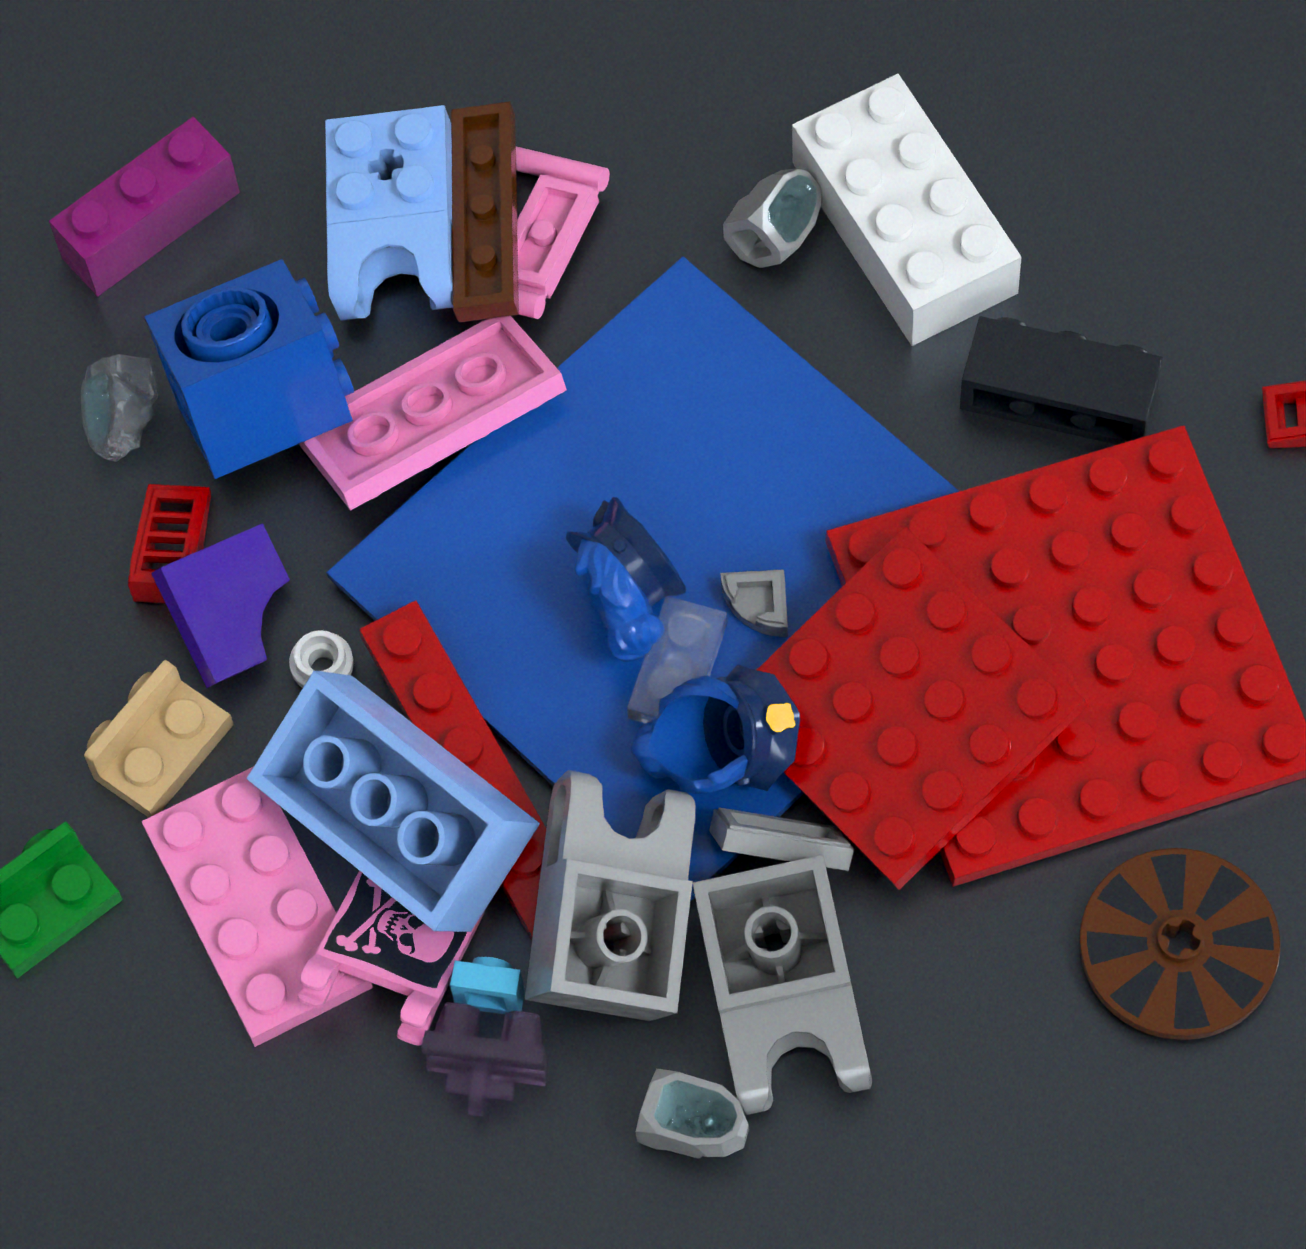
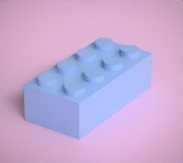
M314 670L246 778L433 931L471 932L540 825L533 817L351 675Z

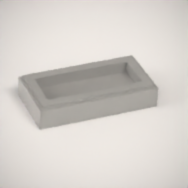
M720 807L714 809L709 829L722 851L790 862L823 855L827 868L849 871L854 850L836 826Z

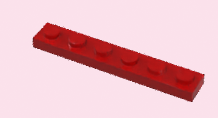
M415 600L360 628L361 639L405 717L540 823L501 884L505 895L532 941L546 827L418 602Z

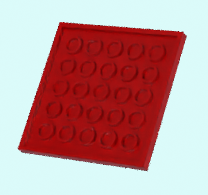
M1184 425L826 531L825 542L843 586L904 526L907 527L1075 689L1088 705L1073 722L940 850L953 887L1306 778L1305 718Z

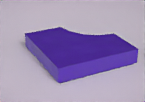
M263 523L162 566L151 573L206 688L267 660L261 639L262 614L272 594L290 581Z

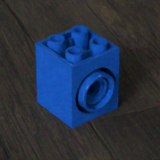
M283 259L144 316L177 407L214 479L353 421L345 396L354 393V388L341 359L339 358L334 361L332 359L334 357L333 350L339 347V343L331 322L325 312L317 316L314 315L319 312V308L306 278L303 277L295 281Z

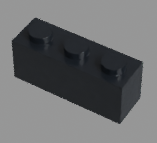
M979 316L962 377L960 409L1115 445L1145 437L1158 389L1163 357L1149 354L1145 349L1135 345L1113 346L1090 341L1085 336L1072 331L1054 333L1028 327L1022 321L1014 318L1001 317L992 319Z

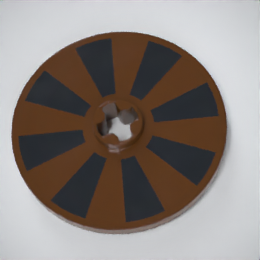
M1167 848L1149 851L1123 862L1099 883L1084 911L1079 947L1083 969L1089 984L1101 1002L1115 1016L1133 1028L1150 1035L1167 1039L1190 1040L1213 1036L1236 1026L1261 1004L1270 990L1279 964L1280 934L1274 911L1268 899L1245 872L1225 859L1210 853L1187 848ZM1180 931H1184L1191 935L1189 946L1193 950L1184 948L1179 956L1168 951L1170 940L1166 936L1175 938Z

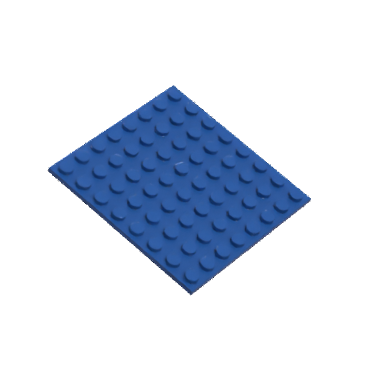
M684 256L557 367L562 374L567 389L565 392L469 445L327 571L328 578L374 621L416 600L487 725L552 786L568 770L587 773L596 777L603 788L604 818L614 832L629 839L636 837L643 818L645 805L652 797L668 789L684 792L680 790L679 785L669 776L656 779L648 775L647 771L641 768L636 756L631 752V745L635 740L637 730L658 716L660 699L672 693L676 686L698 676H709L712 678L727 677L737 665L757 670L842 587L825 542L827 530L959 492L958 489ZM612 497L619 498L628 513L644 526L669 558L686 587L685 593L679 596L663 597L651 607L653 614L657 615L665 626L663 636L648 654L630 662H623L614 657L608 648L609 630L598 612L590 604L585 574L582 576L575 574L574 567L578 553L566 540L567 532H589L593 528L594 516L602 502L605 500L609 503ZM784 570L788 637L763 634L742 623L732 613L724 599L720 573ZM784 773L776 779L768 791L744 785L737 786V784L733 783L727 788L714 792L688 793L693 797L696 805L688 880L698 882L716 878L741 854L722 851L710 833L709 829L714 809L720 807L780 817L804 793ZM693 884L690 902L695 898Z

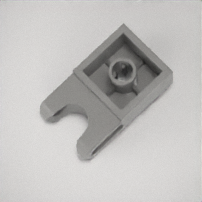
M568 770L554 784L549 804L525 1000L644 1021H652L677 1014L693 882L688 880L695 824V800L687 792L670 789L652 797L645 805L643 818L636 837L629 839L614 832L604 818L603 788L599 780L587 773ZM604 939L613 942V951L606 947Z
M819 855L693 882L735 1091L744 1114L750 1115L771 1108L774 1101L771 1090L772 1068L782 1054L796 1047L815 1048L828 1056L837 1074L839 1087L844 1092L852 1093L870 1089L872 1077L824 856ZM771 934H779L782 942L787 943L783 945L782 949L770 952L766 948H759L767 947L765 937Z

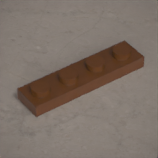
M510 101L451 109L453 310L458 322L519 315L515 114Z

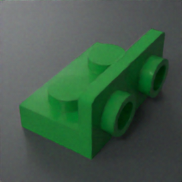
M68 822L62 823L54 830L46 829L37 833L25 844L19 856L0 869V958L17 979L123 900L119 890L81 845L76 832Z

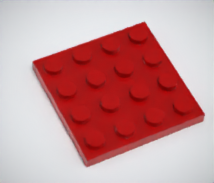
M905 526L757 669V671L771 673L777 677L800 713L795 761L783 773L899 890L1088 707L1085 699Z

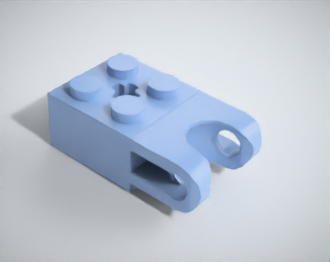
M445 106L325 120L328 292L340 321L366 318L370 315L374 290L386 278L398 274L415 275L419 278L424 292L430 297V308L432 310L453 308L451 122Z

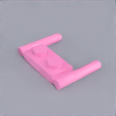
M516 146V171L539 177L517 219L519 315L539 319L545 309V299L551 298L599 203V192H603L608 185L610 173L609 169Z

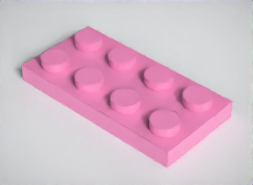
M511 316L489 318L354 391V393L345 396L353 421L299 443V445L351 511L476 440L487 436L489 433L530 410L539 407L567 389L561 372Z
M251 767L141 822L254 1047L372 989L373 985L371 982L338 971L323 1008H313L298 1001V993L303 986L300 983L301 972L307 961L316 953L337 913L282 808L246 779L253 769Z

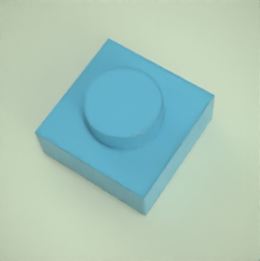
M476 957L472 963L455 960L450 982L455 1008L521 1016L525 990L520 969H513L510 963L494 957Z

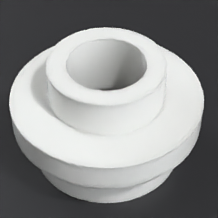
M323 630L313 631L304 635L293 647L289 658L292 676L302 688L314 671L311 668L312 664L320 658H328L333 661L332 666L322 672L351 675L354 666L352 651L348 643L339 635Z

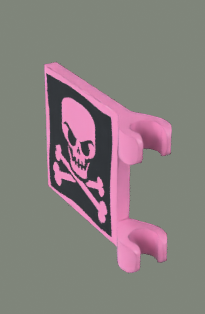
M359 871L316 953L307 961L301 972L300 983L303 986L298 993V1001L313 1008H323L338 971L347 973L408 996L400 1012L402 1023L397 1031V1038L413 1045H422L436 1010L451 982L455 960L461 961L485 910L471 932L433 931Z

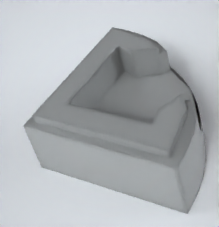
M784 570L720 573L724 599L732 613L742 623L763 634L788 637Z

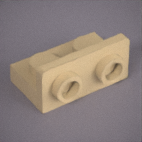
M164 660L153 673L147 672L135 682L129 693L128 703L112 721L106 720L94 730L87 743V751L84 757L94 780L149 818L164 809L232 728L234 723L231 714L181 681L176 666Z

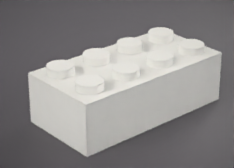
M899 74L889 77L792 124V160L796 169L808 171L820 185L822 209L911 346L1018 294L1021 255Z

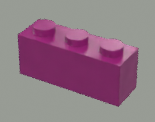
M194 116L49 220L61 258L97 297L240 193L231 155Z

